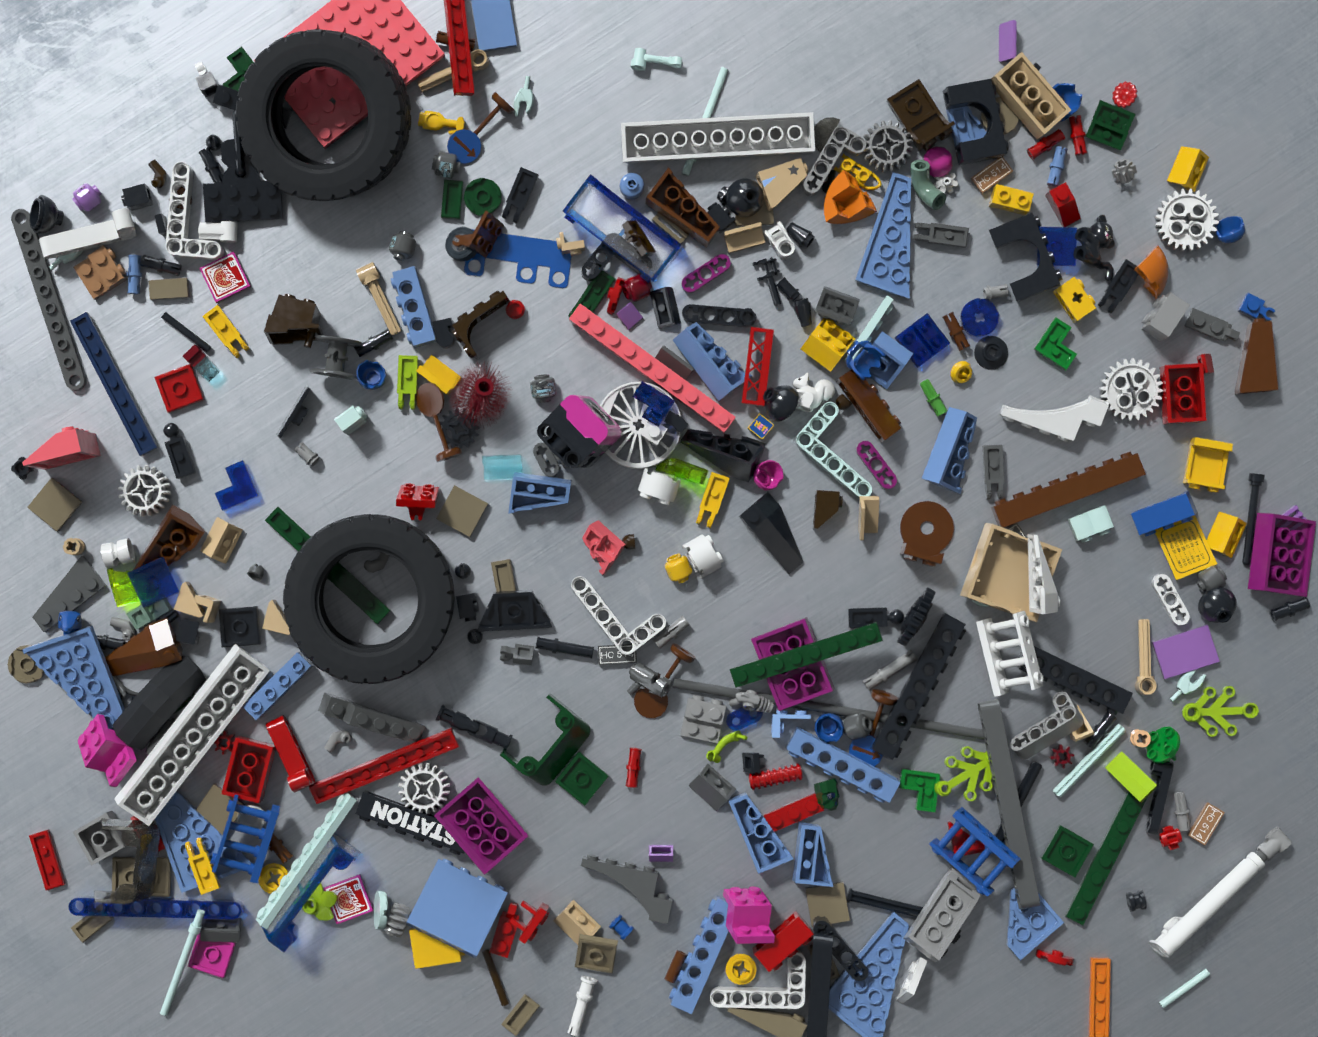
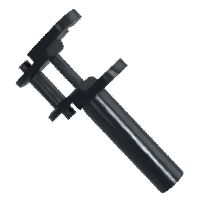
M771 257L768 261L765 258L758 262H753L752 265H764L766 275L757 278V281L766 279L774 306L782 303L772 274L778 275L780 270H777L774 262L777 259ZM768 263H771L773 269L771 272L768 270Z

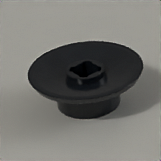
M986 336L976 344L974 356L981 367L995 370L1002 367L1007 361L1008 347L1001 338ZM990 348L996 351L994 356L988 354Z

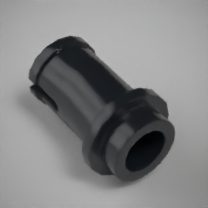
M785 277L776 285L788 297L787 300L793 302L800 295L799 289H795Z

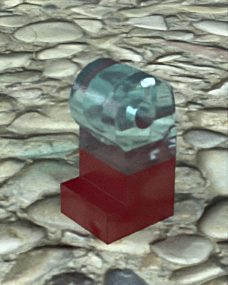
M195 344L182 356L209 382L220 372V369Z

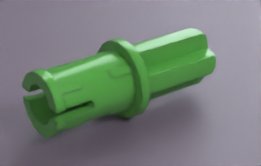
M930 380L922 381L920 386L928 398L926 401L930 403L936 416L938 417L947 412L948 410L940 398V393H936Z

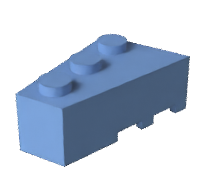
M515 472L508 514L568 503L572 480Z
M799 822L792 880L800 884L833 887L821 826Z

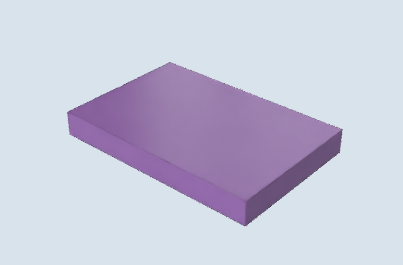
M1208 625L1152 642L1163 679L1220 662Z

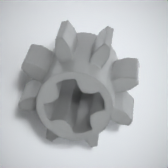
M1127 159L1117 161L1114 165L1115 169L1112 170L1113 178H1116L1117 182L1119 181L1120 183L1132 181L1134 174L1137 173L1136 165Z

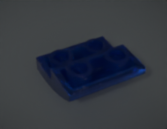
M928 313L895 337L899 344L913 353L910 359L917 368L950 344Z

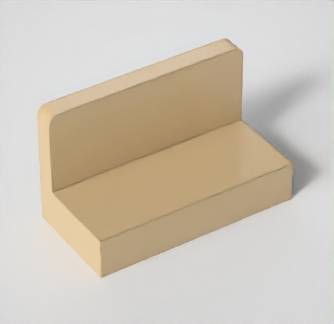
M761 222L724 232L728 254L766 243Z
M859 496L858 532L859 539L864 540V533H878L879 496Z
M217 517L200 551L226 564L243 529Z
M195 595L194 603L208 607L203 622L213 623L216 619L221 600L206 595Z
M574 900L553 920L577 945L580 934L594 936L601 927Z

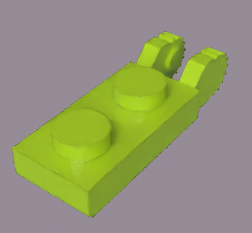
M398 356L397 394L399 409L404 407V394H410L409 406L411 410H415L418 356Z

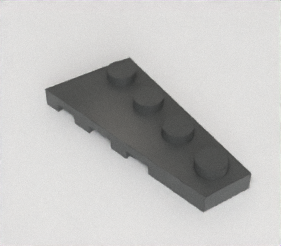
M82 555L32 618L43 632H47L58 623L60 612L76 610L107 585L85 556Z

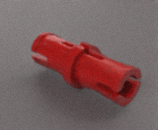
M1081 115L1069 117L1072 131L1070 137L1073 139L1075 156L1087 154L1084 139L1086 133L1083 132Z
M1057 129L1046 138L1042 137L1037 144L1027 149L1029 157L1034 160L1045 151L1049 152L1053 146L1065 139V135L1060 129Z
M630 748L628 765H626L627 779L625 786L638 787L642 751L640 748Z

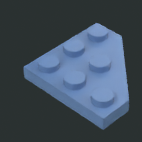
M1013 887L1010 890L1007 946L1021 961L1064 922L1039 893L1040 906L1020 910L1015 888Z

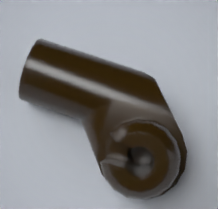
M154 159L148 164L155 173L151 184L155 188H161L165 184L166 171Z

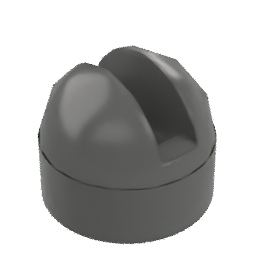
M254 564L249 568L247 575L254 580H261L264 575V568L261 565Z

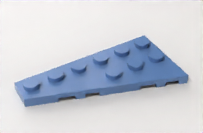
M893 172L855 281L909 300L911 178Z

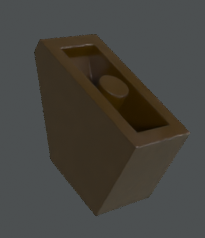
M815 491L813 529H818L837 513L839 508H842L843 496H840V492Z

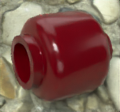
M642 274L626 279L622 286L626 299H630L633 302L647 298L652 288L650 279L645 278Z

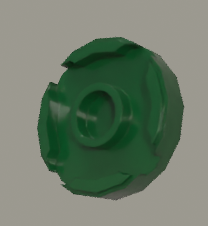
M478 178L467 185L464 192V201L471 213L483 216L485 211L493 214L499 209L502 202V194L499 186L494 181Z

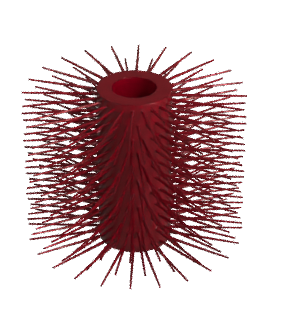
M480 365L481 373L479 370V374H476V376L475 373H478V369L477 372L474 370L472 373L469 372L468 375L462 374L464 377L458 379L460 381L455 383L457 387L454 388L456 390L453 392L456 393L451 394L455 396L450 398L456 397L461 399L458 402L462 405L458 407L462 408L461 412H465L463 416L468 413L466 415L467 419L472 412L471 423L474 416L475 418L478 416L479 424L481 425L480 417L482 420V416L486 414V417H484L486 421L491 416H496V413L502 411L501 408H504L506 404L502 400H504V396L508 392L502 391L504 389L503 386L499 385V381L496 380L497 377L494 376L496 370L489 378L490 367L487 375L486 373L482 375V367Z

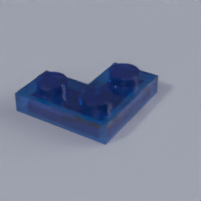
M643 381L632 396L648 406L642 417L658 427L675 402V400Z
M243 460L225 468L232 486L215 493L222 511L259 496Z

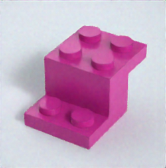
M97 714L78 738V745L85 767L105 772L109 786L117 787L137 761L133 747L128 746L116 736L114 730L108 729L104 715Z
M753 886L749 888L731 887L730 889H724L723 897L728 903L726 927L736 944L774 943L775 935L769 927L772 905L761 888Z

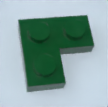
M242 46L226 57L237 73L223 83V86L239 91L240 84L245 79L244 75L251 63H254Z

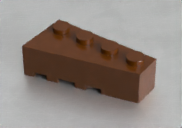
M668 167L647 195L645 204L707 248L717 235L720 227L706 210L698 204L695 197L686 190L682 182L674 176Z

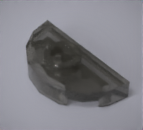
M834 117L824 118L814 126L815 149L820 153L839 124L840 119Z

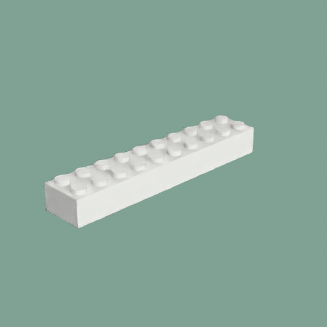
M813 112L621 123L623 163L813 153L815 152Z
M235 644L115 797L117 805L150 826L270 670Z

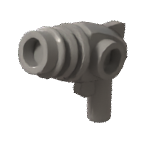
M753 690L739 692L736 694V698L729 700L731 707L742 704L745 710L752 711L755 708L757 712L770 713L774 705L769 699L767 700L762 695H757V692Z

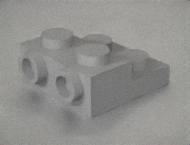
M693 695L692 698L688 697L680 735L718 743L726 705H722L723 701L712 699L711 702L704 701L702 696Z

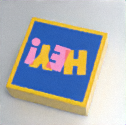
M759 413L748 429L763 440L774 424Z

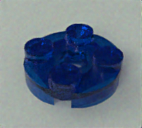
M976 298L969 301L962 308L960 321L967 334L973 337H983L989 335L997 327L999 312L989 300ZM982 313L984 321L977 323L974 315Z

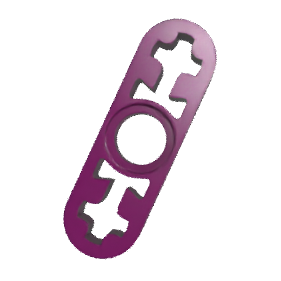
M719 254L682 279V289L686 293H694L730 268V258L725 254ZM718 259H721L722 261L726 260V267H718L716 269L718 273L715 274L714 269L712 266H710V264L713 263V266H716L719 263ZM709 269L712 273L711 277L708 279L702 278L700 275L701 270ZM695 274H697L698 279L701 282H703L701 284H699L698 281L693 284V289H691L690 287H685V285L687 284L686 280L689 279V281H693L696 279V277L694 276Z
M869 441L860 442L856 447V453L882 488H893L897 483L896 475L872 443ZM861 445L869 446L868 452L870 455L875 453L876 456L867 462L865 459L868 458V455L860 452L862 450ZM873 460L881 461L882 467L880 470L872 469L871 463ZM885 468L887 469V472H885L884 474L887 477L891 476L893 478L891 480V485L883 483V481L885 480L883 475H881L880 477L877 476V474L881 473Z

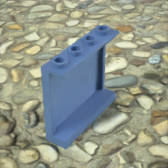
M438 859L406 925L476 959L508 893L505 892L504 887L498 884L493 886L487 883L488 880L482 876H477L476 878L470 875L471 872L463 867L458 869L447 859Z

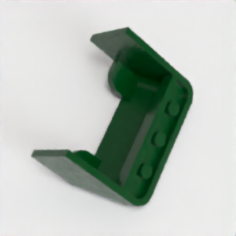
M551 693L546 698L561 709L555 718V723L563 733L541 760L537 761L532 756H525L520 761H517L505 750L500 753V756L518 771L542 786L549 785L556 778L591 732L590 726Z

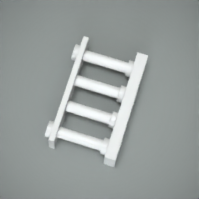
M1025 611L1013 614V620L993 623L992 618H986L976 622L994 697L1009 693V687L1030 684L1031 690L1044 686L1043 675L1039 669L1029 629V618ZM1016 627L1019 638L1002 642L997 641L995 631ZM1021 646L1023 657L1002 660L1001 649ZM1026 665L1028 676L1009 680L1006 678L1005 668Z

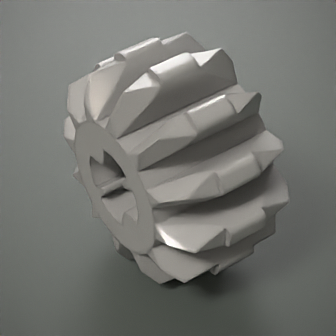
M397 903L392 905L386 927L384 928L385 933L399 938L403 935L411 912L409 907Z

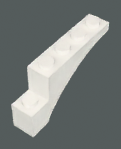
M1089 395L1088 399L1064 408L1037 411L1002 405L1000 413L1003 415V419L1014 422L1016 420L1022 422L1021 425L1026 428L1032 429V427H1036L1043 434L1050 435L1052 433L1058 435V439L1068 442V440L1074 441L1082 420H1084V424L1095 427V425L1101 426L1109 404L1107 401Z

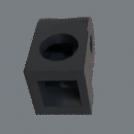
M452 318L433 321L437 343L445 349L452 347L454 337L449 328L453 327Z

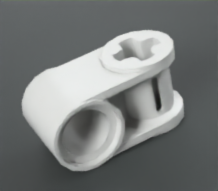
M780 221L770 230L763 231L767 241L781 259L788 260L793 256L795 250L794 243ZM787 245L791 248V252L785 254L781 251V247Z

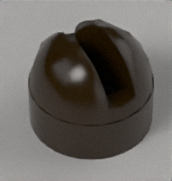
M844 394L838 396L835 403L840 410H846L852 405Z
M634 534L625 535L622 538V542L626 544L624 548L636 549Z

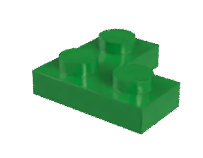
M1055 317L1033 350L1062 369L1067 370L1077 353L1061 343L1072 327Z
M901 768L899 788L917 790L915 809L928 812L936 811L938 794L935 792V785L940 781V774Z

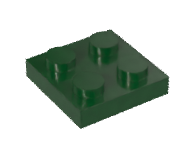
M579 751L555 782L585 806L609 775Z
M1059 824L1040 858L1075 878L1094 844Z

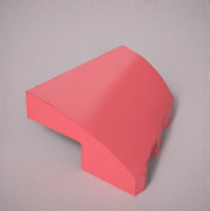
M599 520L590 524L582 537L585 545L590 550V555L593 559L596 558L602 569L599 572L602 575L609 570L626 545Z

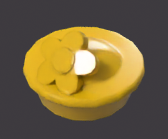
M966 361L957 362L951 369V379L955 383L967 382L972 376L971 365Z

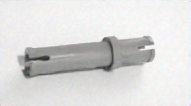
M910 650L886 667L876 670L877 672L863 680V683L871 691L882 682L886 683L887 679L918 659L913 651Z

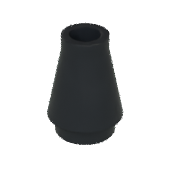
M793 222L786 229L796 243L805 249L810 246L815 238L811 231Z
M808 298L793 301L794 306L792 307L801 327L812 325L811 302L808 301Z

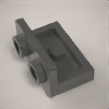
M824 286L815 312L822 318L835 319L841 325H851L860 299Z

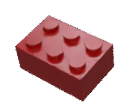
M1203 363L1164 365L1159 367L1160 381L1163 382L1160 385L1161 389H1163V392H1161L1163 424L1201 423L1207 421Z
M242 736L236 737L221 794L234 797L236 794L239 795V799L261 803L264 799L276 752L275 745Z
M795 911L772 931L775 935L774 943H757L752 948L753 953L768 972L772 969L776 971L783 965L782 961L788 957L790 959L798 952L797 948L802 944L805 946L813 939L811 937L814 935L813 931L800 914Z

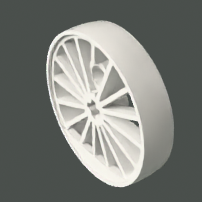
M630 382L612 390L601 402L600 406L612 419L629 424L620 426L621 429L629 428L622 432L621 436L632 431L615 453H612L609 449L605 452L617 464L631 469L651 468L665 461L676 449L681 438V434L676 431V434L666 432L665 435L675 439L670 447H667L662 442L659 443L667 450L660 457H657L650 442L645 439L655 460L644 463L641 434L647 426V422L651 418L654 419L671 409L674 410L675 414L681 416L675 400L661 387L647 382ZM636 388H645L648 390L639 416ZM633 389L636 416L623 394L625 390ZM650 390L657 392L661 396L643 417ZM619 393L633 418L614 404ZM663 397L671 405L646 419ZM612 407L616 408L630 421L611 416ZM638 420L642 421V425L644 426V428H640L639 431L636 430V426L633 425L634 423H638ZM664 421L658 422L662 426H664L663 424H667ZM634 434L627 460L624 461L618 458L616 455ZM638 435L641 463H631L629 461Z

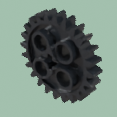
M927 587L921 597L919 596L907 612L897 640L901 645L907 646L910 639L923 626L933 605L931 602L936 593L934 590Z

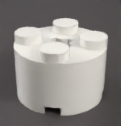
M645 468L638 487V491L641 492L640 496L651 499L652 496L659 498L658 502L666 505L674 502L681 479L678 478L676 482L673 480L674 476L656 470L649 473V469Z
M703 534L682 546L683 550L686 548L688 551L685 556L688 558L695 573L699 571L702 574L699 576L700 579L722 567L721 563L724 562L721 554L713 549L714 543L709 535L705 537Z

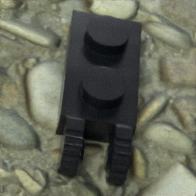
M522 167L520 168L506 200L507 204L502 218L506 219L509 216L511 206H515L518 209L514 214L513 222L518 223L539 174Z
M1127 259L1124 260L1104 291L1105 294L1098 302V306L1102 307L1110 295L1115 300L1109 306L1108 312L1112 313L1139 275L1134 270L1137 265Z

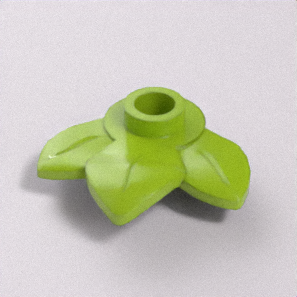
M321 883L314 884L310 887L308 896L303 900L302 909L310 915L314 914L319 920H331L334 918V915L330 908L336 903L337 895L332 891H323Z

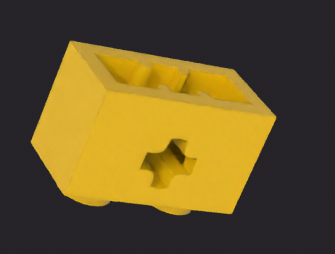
M996 184L992 190L989 207L1027 215L1034 193Z
M1075 276L1053 291V294L1073 323L1096 309L1095 300L1091 295L1086 294L1084 284L1080 279H1076ZM1075 296H1078L1079 299H1078L1077 301L1073 302L1072 299H1073Z

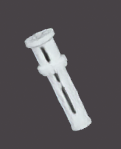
M581 976V986L576 993L578 999L568 1033L573 1036L580 1035L588 1003L593 999L594 985L598 982L597 979L589 976Z

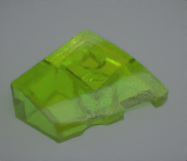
M677 458L666 459L656 467V471L665 472L674 477L704 485L708 470Z
M114 568L107 569L117 607L155 597L156 589L150 574H135L133 571L127 570L126 572L113 570Z

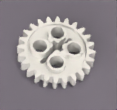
M1182 189L1180 195L1174 191V198L1168 195L1166 197L1168 202H1161L1164 208L1157 209L1161 215L1155 216V219L1160 220L1155 226L1161 227L1157 234H1164L1161 240H1169L1167 246L1174 243L1175 250L1178 246H1181V250L1184 251L1186 246H1188L1189 250L1192 251L1193 245L1200 249V242L1206 245L1208 243L1206 238H1213L1210 232L1215 233L1217 231L1213 225L1219 224V221L1214 220L1219 214L1213 213L1217 208L1216 206L1210 207L1213 200H1205L1207 194L1200 197L1199 190L1196 194H1193L1192 189H1190L1188 194H1186L1185 190ZM1176 205L1181 206L1183 213H1175L1173 207ZM1193 208H1200L1202 210V215H1195L1193 213ZM1185 216H1188V220H1203L1204 223L1190 221L1188 224H1185V220H1170V217L1184 219ZM1173 224L1179 225L1181 232H1173L1171 226ZM1197 226L1200 229V234H1193L1191 227Z
M1131 358L1130 363L1123 359V365L1116 362L1117 368L1110 366L1111 373H1104L1108 377L1107 380L1101 379L1105 386L1099 387V389L1105 390V393L1101 394L1100 397H1106L1105 401L1110 405L1107 410L1111 411L1114 409V416L1120 413V419H1124L1126 415L1129 421L1132 420L1133 415L1136 420H1139L1140 414L1147 417L1146 411L1148 410L1153 413L1151 406L1158 407L1159 405L1155 401L1156 399H1162V397L1158 396V393L1163 392V389H1159L1158 386L1163 384V382L1156 380L1160 377V374H1153L1156 368L1148 369L1150 363L1142 366L1143 362L1141 359H1139L1137 364H1135L1134 358ZM1138 372L1143 375L1141 383H1136L1134 380V376ZM1127 373H1130L1131 386L1136 388L1133 391L1136 406H1133L1131 392H1127V389L1130 388ZM1118 377L1124 379V385L1120 388L1115 385V380ZM1142 391L1147 393V399L1144 402L1138 399V395ZM1125 395L1128 397V404L1121 406L1119 399Z

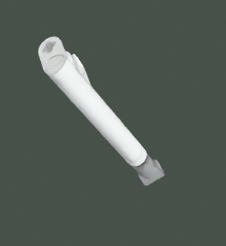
M1279 827L1272 829L1265 836L1266 840L1256 848L1257 852L1248 854L1246 859H1243L1183 917L1175 916L1168 920L1163 926L1164 929L1161 931V935L1156 940L1149 941L1154 951L1160 956L1167 958L1174 954L1258 874V871L1265 867L1264 862L1266 860L1270 861L1277 853L1283 852L1291 845V840Z

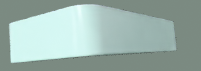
M827 402L797 435L795 439L796 445L857 498L859 496H870L872 493L870 483L817 439L834 420L839 411L835 403ZM826 406L833 407V416L825 414L824 409ZM813 421L821 422V430L816 431L812 428ZM801 435L809 437L808 445L800 443L799 438ZM817 447L824 450V456L821 458L814 455V450ZM830 460L838 462L839 467L837 470L829 468ZM849 472L853 475L851 483L844 481V473ZM860 485L867 487L868 492L866 495L858 493Z

